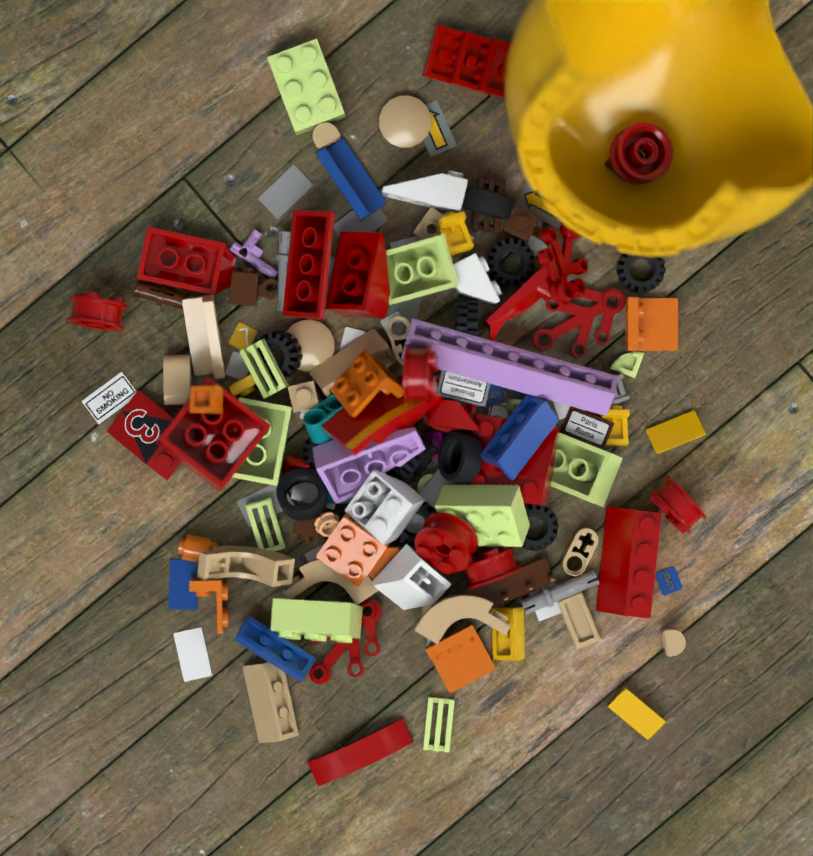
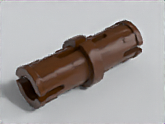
M138 280L134 292V297L157 302L156 305L159 306L165 304L182 310V300L189 298L190 295L167 289L166 285H161L160 287Z

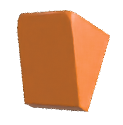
M217 385L191 386L190 413L222 414V387Z

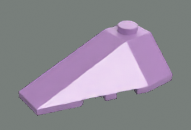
M416 428L395 430L380 445L372 441L356 456L335 440L315 446L312 449L316 470L337 504L353 498L373 470L386 474L393 467L402 466L425 450V445Z

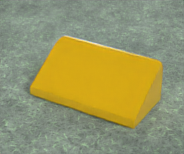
M695 410L646 429L655 454L662 453L706 435Z
M493 607L492 614L494 610L508 617L506 622L511 626L506 635L492 628L493 660H523L525 658L523 607Z
M625 686L607 706L647 740L666 722Z

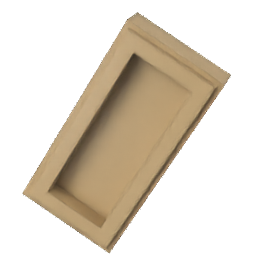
M582 591L557 602L576 650L601 640Z

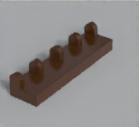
M546 557L522 566V570L483 586L472 589L467 588L453 595H479L493 601L494 604L491 607L493 608L549 584L556 583V580Z

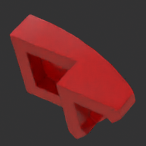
M441 399L429 410L427 424L481 431L480 425L474 421L466 405H462L459 401Z

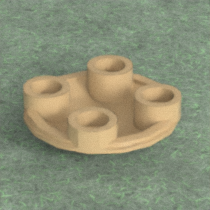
M398 96L389 100L382 108L379 116V128L383 137L390 144L400 148H412L420 144L428 136L431 128V115L427 106L420 99L412 96Z
M312 319L300 320L291 325L286 333L292 335L291 339L296 338L298 340L295 343L296 346H301L302 349L298 351V354L302 355V360L298 361L301 364L297 368L298 370L310 372L333 356L335 349L334 337L329 328L321 322Z

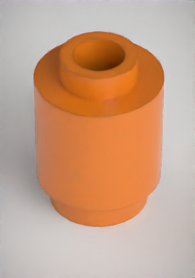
M187 534L186 539L180 538L178 554H182V560L199 563L200 552L212 551L213 546H217V542L211 541V538Z

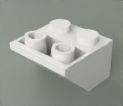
M475 253L453 264L459 286L455 287L458 294L478 299L491 305H495L500 301L498 296L502 294L495 280L490 282L486 274L490 269L483 256L478 258Z
M373 470L344 511L380 543L385 545L397 540L425 499L407 483L380 471Z
M407 544L371 582L375 588L403 610L434 604L452 585L436 568L425 562Z

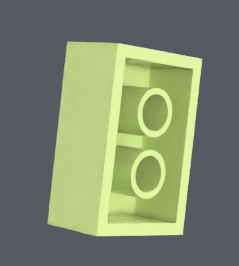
M317 39L267 57L296 135L315 129L321 123H331L346 117Z
M239 397L241 403L261 417L271 427L232 478L277 486L280 480L293 408Z
M443 485L435 504L437 513L453 514L466 521L477 534L478 546L522 547L530 526L519 485Z
M273 598L271 631L278 632V637L290 640H301V635H305L304 639H310L311 641L326 642L327 637H331V641L352 643V639H360L363 607L353 603Z

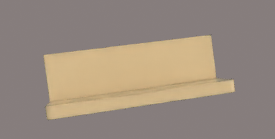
M214 295L184 298L182 305L194 375L214 373L215 379L225 378L226 369Z
M371 329L309 373L326 398L333 394L330 388L334 385L335 381L342 376L364 349L384 363L387 368L397 361L389 345L375 329Z
M268 661L243 666L259 743L280 742L298 736L299 733L285 672Z

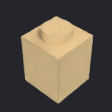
M315 381L288 386L293 412L312 409L320 403Z

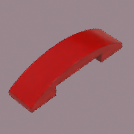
M403 718L335 751H330L308 761L307 764L317 785L321 786L385 758L414 741Z

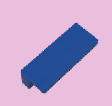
M344 139L339 140L327 149L324 147L316 153L361 221L386 205L385 199Z
M527 394L480 456L485 462L498 466L508 479L514 480L559 419L545 400Z
M248 616L234 638L235 641L300 683L316 659L285 638L278 637L277 633L271 631V629L251 616Z

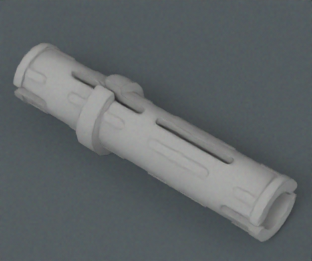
M278 231L279 249L278 255H276V261H278L277 311H283L291 232Z
M591 569L548 589L543 587L541 592L520 599L526 615H529V613L543 607H553L555 602L599 585V581L596 579L597 576L594 570Z

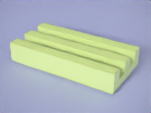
M261 339L257 343L248 346V348L239 351L264 399L289 386L265 339ZM257 348H260L261 352L263 353L273 375L275 376L279 384L278 386L275 385L269 373V370L266 364L263 362Z
M271 497L245 505L258 548L264 549V545L254 516V508L258 509L269 548H266V550L278 551L285 549L286 545ZM264 505L268 506L279 545H274L263 509Z
M428 696L423 750L450 751L455 699ZM433 703H438L434 744H429ZM444 704H449L445 744L440 745Z

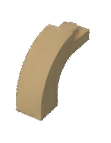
M213 546L212 551L200 552L197 578L205 581L238 577L256 580L271 587L292 584L295 558L255 547Z
M315 559L299 567L304 577L300 579L298 575L292 579V584L286 585L287 589L283 593L287 599H293L315 583L330 581L341 585L351 596L355 604L359 605L379 590L371 584L373 580L368 575L360 586H356L319 559Z
M456 594L445 597L429 607L419 619L414 630L438 644L447 628L455 621L463 618L480 620L503 635L507 634L511 626L506 622L508 617L497 610H494L493 614L489 612L494 604L493 601L474 594Z

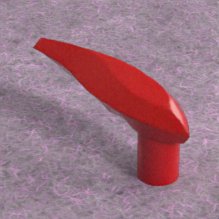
M289 454L285 457V473L299 467H310L297 455Z

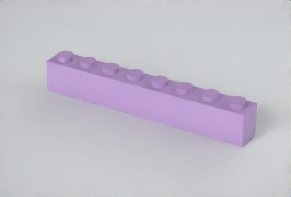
M413 318L401 359H404L406 344H410L411 348L423 349L431 345L432 351H436V355H438L439 370L607 416L614 399L618 380L616 375Z

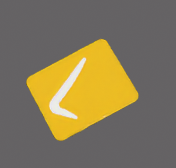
M239 322L229 340V344L240 350L246 349L252 344L257 331Z

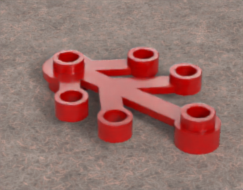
M564 223L559 228L560 234L564 239L562 251L558 242L557 232L553 227L541 231V238L544 244L551 246V249L545 248L538 252L539 262L543 266L547 265L552 279L550 295L555 302L562 306L568 304L574 296L585 292L583 280L577 278L569 282L568 275H581L588 272V264L582 257L573 260L570 264L573 240L581 238L582 235Z
M585 288L584 293L574 296L573 299L583 297L598 302L596 305L586 308L568 303L563 306L558 304L556 309L549 307L548 303L552 299V297H549L545 302L548 311H561L575 316L551 330H538L533 336L534 346L539 350H548L553 346L556 338L580 326L576 343L571 347V353L576 358L584 357L587 353L586 344L594 317L603 313L600 330L595 332L594 341L598 345H605L610 341L609 331L614 314L621 312L625 307V295L616 288L606 289L603 293ZM610 296H614L617 299L615 306L608 304L607 300ZM600 332H604L607 335L605 342L598 341L597 335ZM540 335L548 337L547 344L541 345L538 342ZM581 345L584 348L582 355H577L574 352L575 346Z
M367 598L358 605L363 607L361 630L365 626L367 642L364 644L363 649L366 655L375 657L381 651V646L377 641L376 622L382 616V607L378 601ZM370 606L373 612L370 616H366L364 610ZM308 639L310 643L315 645L322 643L321 641H311ZM352 639V643L338 642L322 663H317L311 667L309 672L310 679L315 684H327L332 678L331 668L348 647L350 663L347 667V672L352 677H361L365 669L361 663L359 639ZM375 644L376 651L372 654L369 653V645ZM356 664L359 665L360 672L353 674L352 667ZM318 669H322L324 672L323 677L320 679L315 675Z

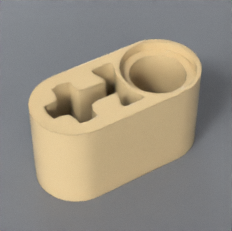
M396 316L388 322L387 332L396 360L404 365V359L399 357V353L403 352L402 345L395 346L394 340H404L407 337L410 323L406 318ZM395 321H402L406 324L407 330L404 335L396 336L392 333L391 326Z
M164 355V405H185L190 398V388L192 386L191 355Z
M582 527L575 531L561 560L562 568L567 574L578 576L585 571L598 545L599 540L595 531L588 527ZM587 533H590L589 538L592 540V543H586L582 551L587 552L586 556L584 557L577 551H572L574 546L580 549L582 541L579 539L580 535L585 536ZM572 556H577L581 560V565L577 570H569L567 568V560Z

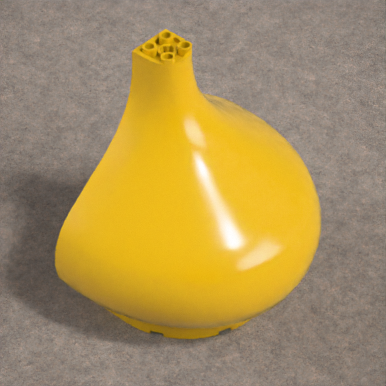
M530 0L517 24L506 63L505 99L509 125L514 144L520 156L522 168L534 191L538 190L545 199L544 205L560 221L578 234L600 245L605 242L617 246V251L633 255H675L680 250L687 248L692 250L702 244L717 242L767 222L783 212L812 186L813 107L791 67L775 32L769 9V0ZM649 122L663 129L670 138L673 147V160L667 172L661 177L643 185L631 184L619 178L604 163L610 157L611 143L619 132L635 123ZM638 148V150L644 155L643 159H645V154L643 153V150L641 148Z

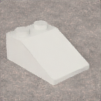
M448 171V174L442 173L383 187L382 196L429 208L433 207L445 212L456 211V213H459L468 180L463 179L464 174Z

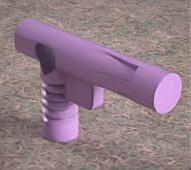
M253 229L251 235H249L250 237L242 246L236 241L234 242L230 251L270 279H274L277 276L278 271L260 259L263 251L255 246L263 234ZM247 248V256L241 255L240 250Z

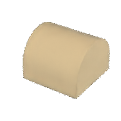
M327 122L317 125L312 135L318 150L330 146L341 138L338 129L333 124Z
M672 627L661 628L664 654L671 657L682 653L686 646L684 635Z

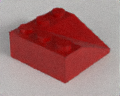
M208 376L200 384L220 386ZM223 389L222 414L190 413L189 398L155 443L219 492L226 486L271 425Z
M476 414L475 422L480 425L481 431H473V434L479 438L482 451L507 419ZM554 426L514 480L508 479L498 466L485 462L482 458V465L478 475L474 480L465 485H519L524 503L541 506L548 505L560 427Z

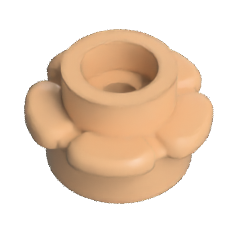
M332 512L322 513L315 520L316 531L324 537H329L339 524L340 518Z

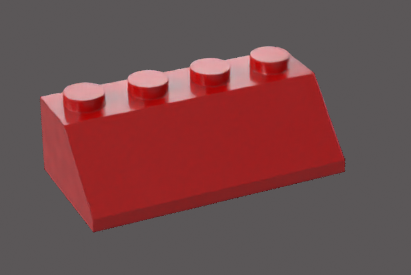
M293 210L282 316L314 320L324 319L335 212Z
M606 506L596 611L622 616L651 618L661 512Z

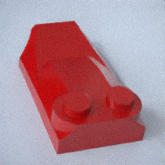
M147 227L137 279L216 295L220 291L230 288L232 271H234L237 257L230 252L226 243Z
M546 266L541 267L484 321L489 328L488 340H494L507 320L527 310L541 297L545 301L551 296L552 279Z

